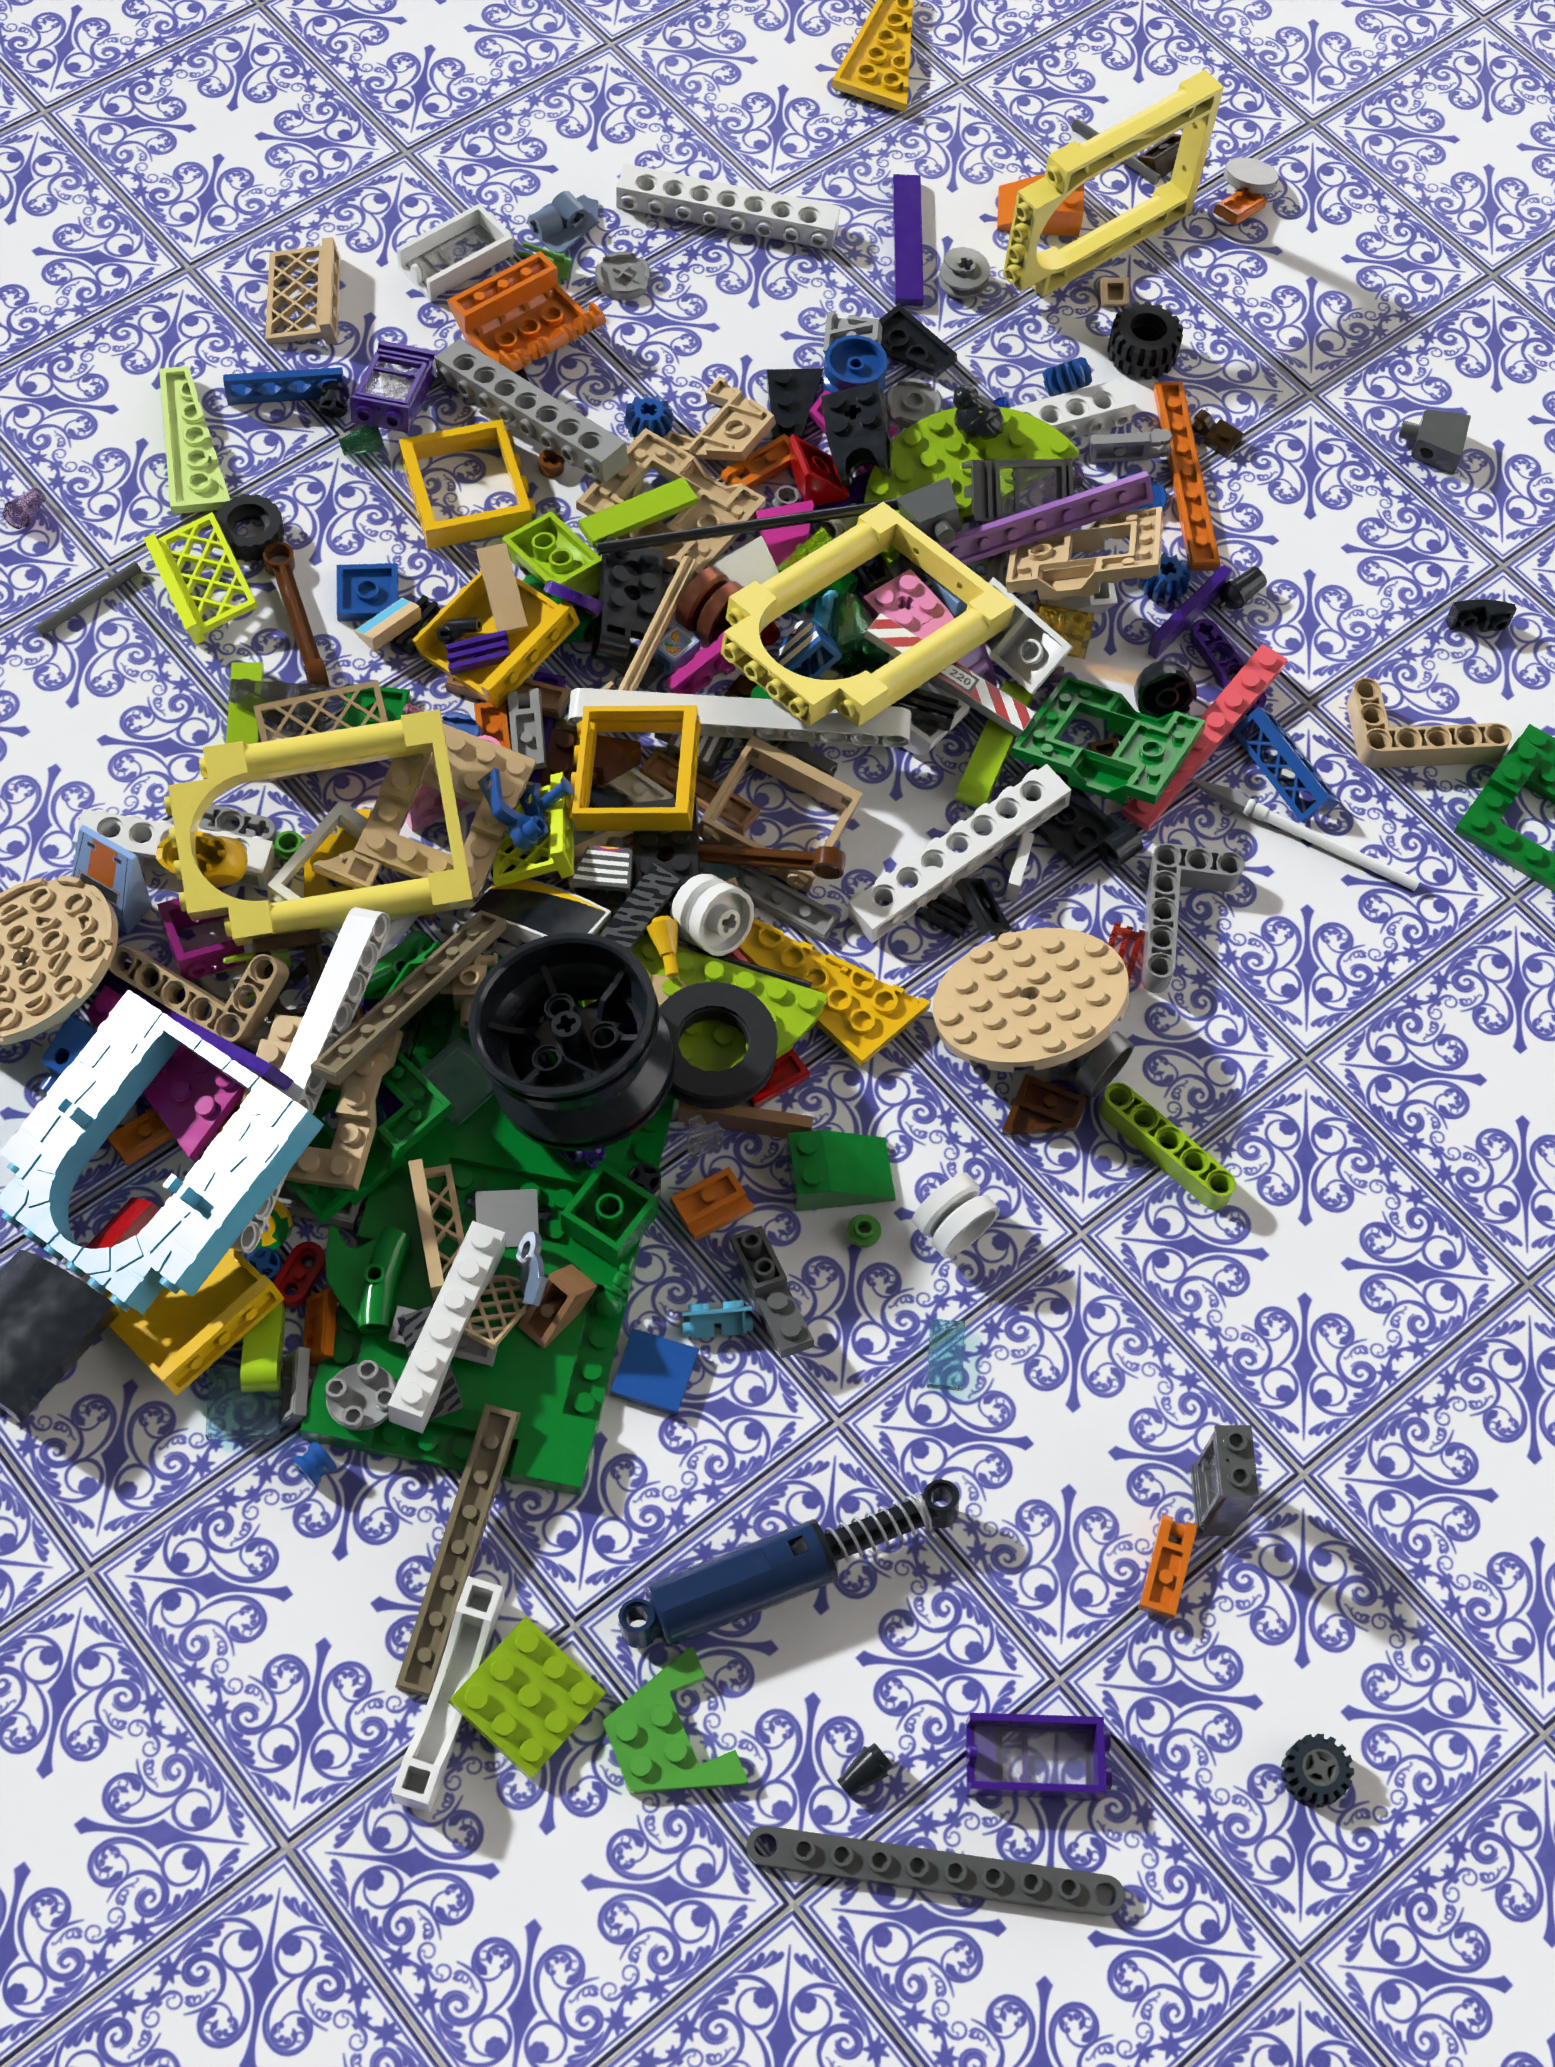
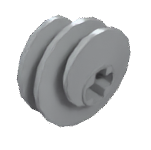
M952 248L945 254L944 262L940 266L939 286L948 295L960 299L972 298L981 294L986 289L990 274V265L987 258L972 248Z

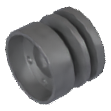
M1115 1031L1089 1052L1052 1068L1060 1067L1059 1073L1063 1077L1069 1076L1078 1069L1073 1084L1092 1099L1101 1093L1117 1076L1128 1061L1135 1046L1118 1031Z

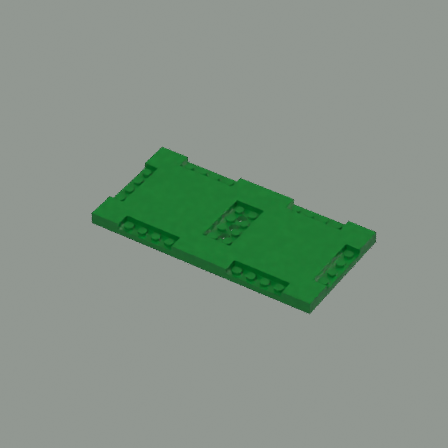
M498 955V962L503 958L501 955ZM439 992L427 1003L410 1062L445 1096L455 1110L404 1153L403 1156L407 1161L369 1193L357 1233L358 1242L356 1248L362 1247L376 1238L384 1227L399 1229L412 1239L396 1283L390 1331L382 1335H367L359 1332L358 1325L339 1304L336 1314L337 1331L334 1342V1357L323 1361L318 1366L307 1404L306 1417L303 1418L300 1432L303 1440L464 1472L486 1403L518 1412L521 1415L501 1480L582 1497L643 1235L621 1262L622 1264L630 1255L635 1257L633 1272L629 1275L625 1288L622 1289V1292L627 1294L625 1298L621 1299L622 1309L614 1318H603L597 1314L594 1302L596 1297L605 1291V1283L612 1285L616 1273L619 1272L620 1265L616 1267L561 1231V1212L601 1162L626 1178L630 1169L640 1163L652 1164L659 1170L676 1098L668 1094L658 1112L642 1128L627 1138L605 1148V1159L603 1161L598 1160L597 1166L594 1169H588L583 1162L578 1161L576 1164L582 1170V1173L579 1174L554 1149L531 1141L517 1131L509 1122L495 1096L492 1081L482 1069L472 1048L469 1029L460 1026V1010H454L453 994L440 995ZM422 1159L424 1169L451 1164L464 1238L471 1222H476V1209L470 1208L466 1203L469 1198L475 1196L477 1191L537 1189L538 1210L546 1209L552 1213L551 1219L547 1222H538L539 1234L542 1239L540 1257L544 1263V1277L548 1278L550 1273L573 1264L597 1285L581 1313L545 1348L538 1345L518 1327L520 1319L499 1343L493 1367L452 1357L450 1363L465 1409L429 1420L423 1434L390 1422L389 1417L380 1425L367 1430H351L335 1422L326 1406L325 1388L327 1382L348 1366L361 1363L364 1360H372L391 1374L397 1386L409 1359L406 1345L388 1340L397 1307L402 1306L420 1310L429 1306L433 1307L435 1303L432 1300L408 1161ZM446 1176L426 1179L427 1188L440 1195L447 1186ZM448 1194L445 1200L450 1202V1197ZM429 1198L430 1206H431V1205L433 1204L434 1200L431 1199V1198ZM440 1204L432 1217L433 1220L445 1227L452 1218L453 1213ZM455 1224L451 1228V1231L456 1233ZM435 1229V1234L437 1237L440 1231ZM445 1236L438 1245V1251L451 1258L459 1246L456 1241ZM505 1247L504 1254L494 1275H508L520 1280L521 1268L516 1263L518 1247ZM440 1260L441 1267L443 1268L446 1263ZM505 1282L493 1283L495 1288L506 1287ZM521 1290L513 1291L516 1298L525 1297ZM509 1292L497 1293L499 1301L511 1299ZM492 1294L481 1295L480 1297L482 1303L494 1301ZM519 1303V1309H521L525 1304ZM513 1304L501 1306L503 1313L515 1312ZM496 1307L484 1308L486 1315L498 1314ZM474 1309L470 1317L481 1316L479 1309ZM514 1317L505 1318L507 1325ZM500 1319L488 1321L490 1328L502 1326ZM483 1321L471 1323L484 1327Z

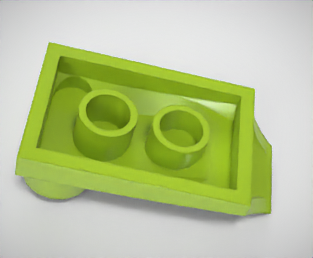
M552 511L502 538V542L507 544L513 564L526 568L544 585H546L547 581L551 580L591 597L600 594L603 559Z

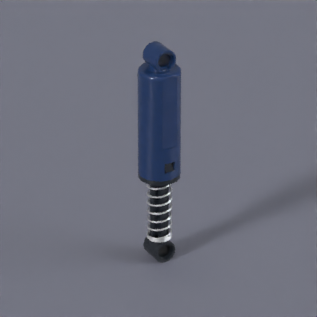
M934 1480L926 1486L923 1494L915 1493L911 1497L906 1496L902 1504L893 1501L889 1509L880 1506L877 1514L867 1511L864 1519L860 1520L857 1517H853L849 1525L840 1522L836 1530L827 1527L825 1534L815 1519H811L650 1582L645 1587L647 1601L639 1598L631 1599L624 1603L619 1610L618 1618L622 1639L630 1647L640 1649L652 1644L657 1634H660L664 1643L671 1647L838 1580L835 1561L845 1558L849 1562L848 1556L856 1553L862 1557L863 1550L872 1548L873 1551H876L875 1546L883 1542L886 1546H889V1540L896 1537L902 1541V1535L909 1532L915 1536V1530L921 1527L923 1530L928 1531V1529L931 1530L932 1526L942 1529L953 1525L958 1519L960 1495L958 1488L948 1480ZM938 1501H944L948 1503V1505L940 1507L936 1506L934 1503ZM635 1620L646 1621L641 1627H632L630 1625Z

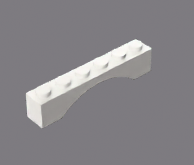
M475 1221L471 1222L388 1403L390 1422L423 1434L437 1403L447 1370L465 1326L479 1298L491 1282L504 1254L505 1232Z
M470 1576L467 1577L455 1611L451 1631L433 1689L418 1728L404 1755L391 1792L395 1803L431 1814L464 1718L447 1701L484 1661L505 1600L503 1586Z

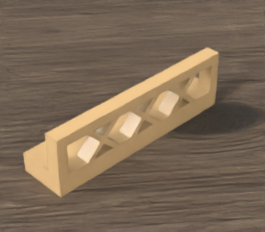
M422 1159L408 1161L432 1300L435 1301L443 1286V1278L450 1270L464 1240V1233L451 1164L424 1169ZM446 1176L447 1186L440 1195L427 1188L426 1179ZM448 1194L450 1197V1202L445 1200ZM429 1198H431V1199L434 1200V1202H433V1204H432L431 1206H430ZM440 1204L453 1213L452 1218L445 1227L433 1220L432 1217ZM454 1224L456 1233L451 1231V1228L454 1226ZM435 1229L440 1231L437 1237L435 1234ZM445 1236L456 1241L459 1246L451 1258L438 1251V1245ZM440 1260L446 1263L443 1268L441 1267Z

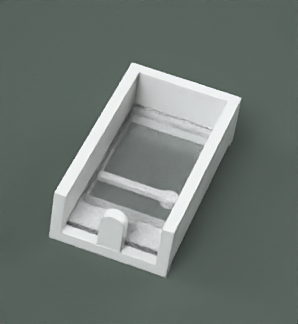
M479 203L397 247L398 268L432 303L437 300V296L451 290L504 261L506 258H514V238L508 229H504L497 222L493 213L487 212Z

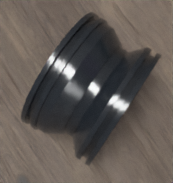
M582 932L558 933L532 940L511 951L494 965L480 983L473 997L468 1023L472 1048L482 1069L492 1081L495 1096L504 1115L517 1131L531 1141L548 1148L563 1151H586L606 1147L637 1132L654 1117L665 1102L675 1077L676 1054L667 1024L659 1012L657 996L646 968L630 950L616 941L600 935ZM596 1000L585 1007L578 1003V1001ZM543 1016V1024L529 1027L533 1022H535L537 1019ZM633 1017L637 1023L638 1034H624L620 1031L621 1028ZM514 1064L533 1065L532 1071L521 1080L516 1074Z

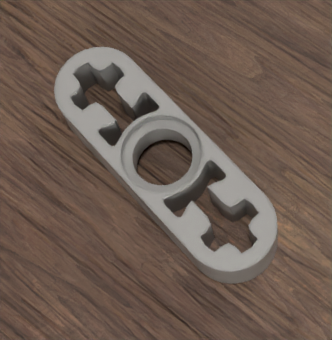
M213 804L204 813L206 819L202 818L199 823V827L205 830L221 832L226 831L222 829V825L226 821L235 820L240 825L236 830L229 832L252 838L256 836V833H260L262 829H266L267 833H262L261 837L273 841V843L277 838L275 825L271 819Z

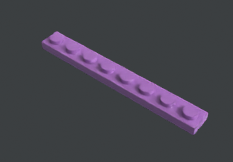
M1146 471L957 533L955 539L949 544H941L938 540L935 542L964 565L1152 503L1154 500L1151 478Z

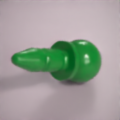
M633 1255L628 1256L620 1265L619 1272L616 1273L612 1285L605 1283V1291L596 1297L594 1307L599 1316L610 1319L620 1313L622 1309L621 1299L627 1296L626 1293L622 1292V1289L625 1288L629 1275L632 1274L634 1269L635 1257Z

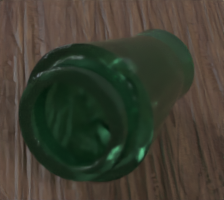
M364 425L347 436L339 438L344 456L379 451L378 448L385 446L379 428Z

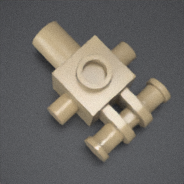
M494 953V955H478L453 981H450L440 991V995L453 994L454 1010H460V1026L465 1029H469V1012L473 997L480 983L487 975V968H492L498 963V953Z

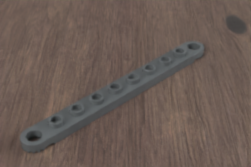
M760 1826L754 1829L749 1835L746 1844L747 1855L757 1866L781 1869L783 1871L1081 1914L1100 1915L1102 1917L1115 1914L1122 1907L1125 1900L1122 1884L1115 1877L1105 1874L772 1826ZM762 1836H768L775 1841L776 1851L769 1857L760 1856L755 1850V1841ZM1100 1885L1111 1887L1110 1889L1115 1894L1114 1903L1110 1906L1099 1904L1095 1898L1096 1887Z

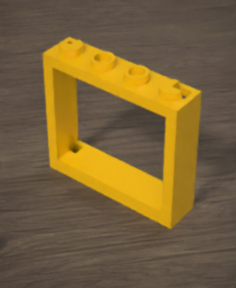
M503 419L399 439L402 465L428 550L512 533L532 522V514H536L533 498L527 497L526 493H529L526 475H520L519 470H522L520 456L518 452L513 453V435L511 430L506 431ZM499 444L518 505L435 521L417 460Z
M697 705L584 706L582 721L577 723V735L580 738V744L574 747V762L577 765V771L571 774L574 797L568 800L570 808L569 818L574 819L577 831L692 830L701 730ZM597 732H682L675 807L589 808Z

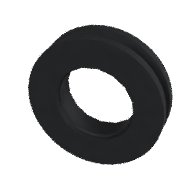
M702 982L680 989L668 997L659 1007V1012L670 1032L676 1054L675 1077L669 1092L674 1098L697 1108L725 1109L748 1101L759 1093L769 1081L776 1062L778 1035L771 1013L755 995L729 983ZM704 1020H722L735 1026L744 1035L748 1050L743 1059L732 1068L722 1071H704L691 1065L682 1056L678 1045L683 1032L694 1023Z

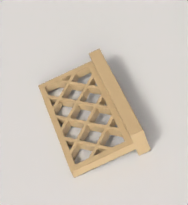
M333 237L322 238V246L270 252L265 340L268 345L324 338L326 345L338 343L341 257ZM319 257V260L311 267L304 263L309 258ZM277 262H292L283 270L277 267ZM297 268L305 271L297 279L290 276ZM312 276L318 280L310 288L303 285ZM286 280L290 283L288 287L282 292L276 289L281 282ZM297 289L304 292L295 301L289 297ZM310 298L316 300L317 303L309 310L302 306ZM284 301L290 306L280 314L275 308ZM296 311L302 313L303 315L294 323L288 319ZM310 319L316 323L315 329L304 330L301 328ZM282 323L289 327L282 333H274V330Z
M378 680L253 706L261 742L268 741L266 730L273 734L270 741L275 740L277 737L279 739L286 738L279 733L288 719L305 728L300 736L305 735L307 731L313 734L320 733L311 727L320 712L335 721L330 731L336 730L339 724L345 728H352V726L342 721L350 706L367 715L360 726L366 725L369 718L378 723L388 722ZM373 689L376 702L370 711L353 702L360 691ZM354 693L351 699L344 696L345 694ZM337 696L348 703L339 718L323 709V706L330 697ZM323 699L319 706L312 702ZM307 703L316 709L308 724L291 715L298 704ZM291 706L288 712L283 710L282 707ZM376 707H378L380 718L373 714ZM275 709L285 717L275 731L264 724L261 712ZM331 769L270 778V780L275 782Z

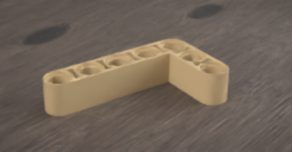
M1364 677L1358 679L1347 700L1346 707L1359 761L1368 768L1494 763L1501 760L1512 739L1510 729L1500 723L1389 727L1381 688L1371 678Z
M125 946L116 947L109 970L114 975L179 1015L235 1045H245L254 1038L289 976V968L283 960L266 954L258 955L250 962L227 1003H224L138 950ZM131 956L132 964L128 970H125V960ZM272 963L274 967L273 974L270 978L266 979L264 975L265 968ZM157 972L159 975V980L157 984L152 987L151 978L152 975ZM184 988L186 996L185 999L181 1003H179L177 1000V995L179 991ZM255 992L257 996L256 1003L253 1007L249 1008L248 997L251 993ZM211 1005L212 1015L208 1020H205V1008ZM238 1021L240 1029L238 1034L233 1037L231 1027L234 1022Z

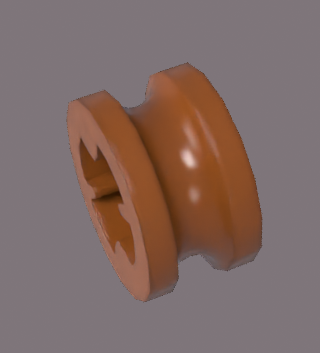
M547 449L540 453L538 461L540 474L547 478L560 476L564 471L565 460L563 457Z

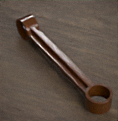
M273 542L263 550L264 565L266 571L276 578L304 665L310 691L312 693L328 689L330 685L323 659L320 657L293 575L295 568L293 549L287 543ZM276 556L288 557L286 561L281 563L270 561Z
M699 843V857L702 863L812 871L816 876L824 879L841 878L846 862V854L842 850L830 846L819 847L815 852ZM661 855L658 860L667 862L673 857Z

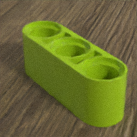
M284 1302L277 1305L243 1337L240 1370L242 1392H273L280 1389L285 1332Z

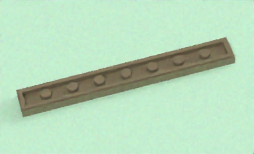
M482 910L477 912L310 1064L312 1075L337 1085L343 1082L507 930L506 919Z
M485 1403L395 1685L398 1689L430 1697L445 1652L455 1611L467 1577L471 1575L521 1416L518 1412Z

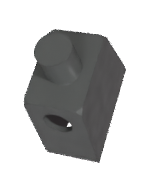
M1428 409L1424 411L1419 424L1403 420L1398 437L1414 441L1411 453L1413 459L1454 475L1462 457L1471 415Z
M949 477L896 498L900 515L934 541L938 540L944 545L949 544L955 539V533L962 530V523Z

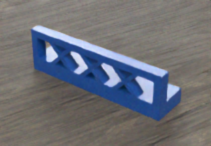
M343 367L223 375L228 405L316 400L321 398L320 388L323 383L331 380L344 383Z
M1258 706L1231 731L1300 822L1306 823L1323 807L1332 810L1340 803L1270 711ZM1255 722L1260 728L1259 741H1248L1243 732ZM1264 746L1276 748L1278 751L1276 764L1265 763L1263 760ZM1283 759L1288 765H1283ZM1270 768L1275 769V774L1271 771ZM1282 769L1293 770L1295 773L1294 787H1284L1281 784ZM1301 782L1306 788H1300ZM1288 791H1292V792H1293V796H1292V797H1291V795L1288 793ZM1300 792L1310 793L1316 800L1304 812L1298 806Z

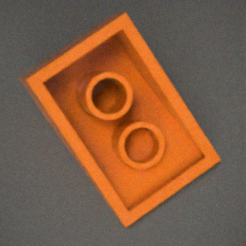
M1045 174L999 186L997 230L1011 231L1017 192L1043 178ZM1084 184L1074 190L1058 206L1041 234L1079 237L1084 215Z

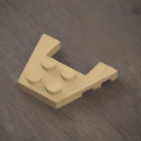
M719 376L705 392L707 402L723 406L695 438L670 431L664 439L695 456L696 459L744 461L776 425L774 414L753 399L748 400L745 398L741 390L737 387H730L727 380Z

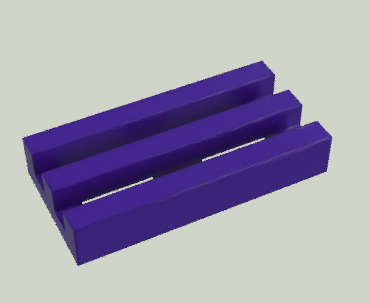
M506 630L446 644L448 651L447 659L449 661L448 669L451 675L500 664L510 655L509 638Z

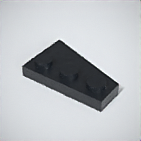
M900 304L879 319L882 325L881 346L885 350L887 357L936 378L957 362V353Z
M824 368L767 369L769 412L774 414L776 425L771 429L772 441L783 434H786L789 438L794 434L803 439L810 418L809 410L813 403H815Z

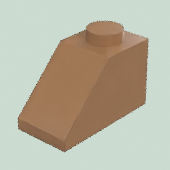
M573 1264L550 1273L540 1306L530 1305L518 1327L542 1348L547 1347L581 1313L597 1285Z

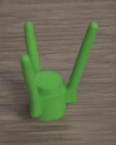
M527 242L522 243V247L538 253L541 251L558 268V285H561L562 279L569 280L572 264L571 257H565V254L555 253ZM517 251L518 256L525 258L534 255V253Z

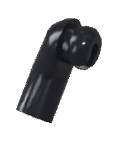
M451 618L438 628L436 632L437 639L446 645L456 642L465 633H480L482 631L481 618Z

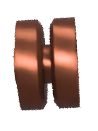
M708 567L702 570L685 589L676 608L675 620L685 629L697 631V636L711 645L718 640L722 632L732 627L729 621L726 620L728 600L731 595L744 587L736 581L729 582L727 575L716 567Z

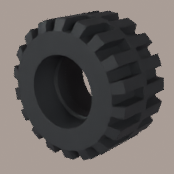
M1138 302L1133 303L1132 307L1125 306L1122 312L1119 311L1116 314L1107 346L1108 357L1110 361L1114 362L1113 366L1116 369H1122V373L1127 376L1131 374L1134 375L1133 378L1139 379L1144 377L1145 380L1152 379V376L1156 378L1162 377L1163 372L1168 373L1171 371L1172 366L1176 363L1183 338V327L1179 324V318L1172 316L1173 312L1171 310H1165L1159 304L1156 306L1151 305V302H1145L1144 304Z

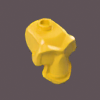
M197 831L195 843L196 857L203 876L216 888L240 881L246 873L248 863L245 846L231 837H211L207 833ZM169 836L157 846L156 859L163 868L176 875L174 860H179L178 849L172 848Z

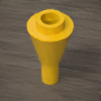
M659 916L652 919V923L646 927V930L660 957L663 958L666 977L672 978L679 975L676 960L679 922L671 919L670 916Z

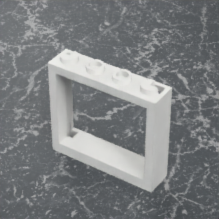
M339 800L267 884L269 900L275 903L301 898L286 887L290 880L337 826L359 840L368 819L342 800ZM419 916L396 919L391 923L388 938L379 958L392 950ZM341 929L320 932L322 940L333 949Z

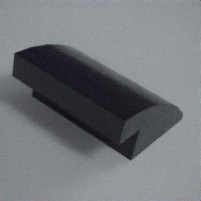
M19 1250L0 1270V1416L3 1417L8 1413L20 1423L23 1422L119 1315L116 1305L97 1290L50 1261L24 1250Z

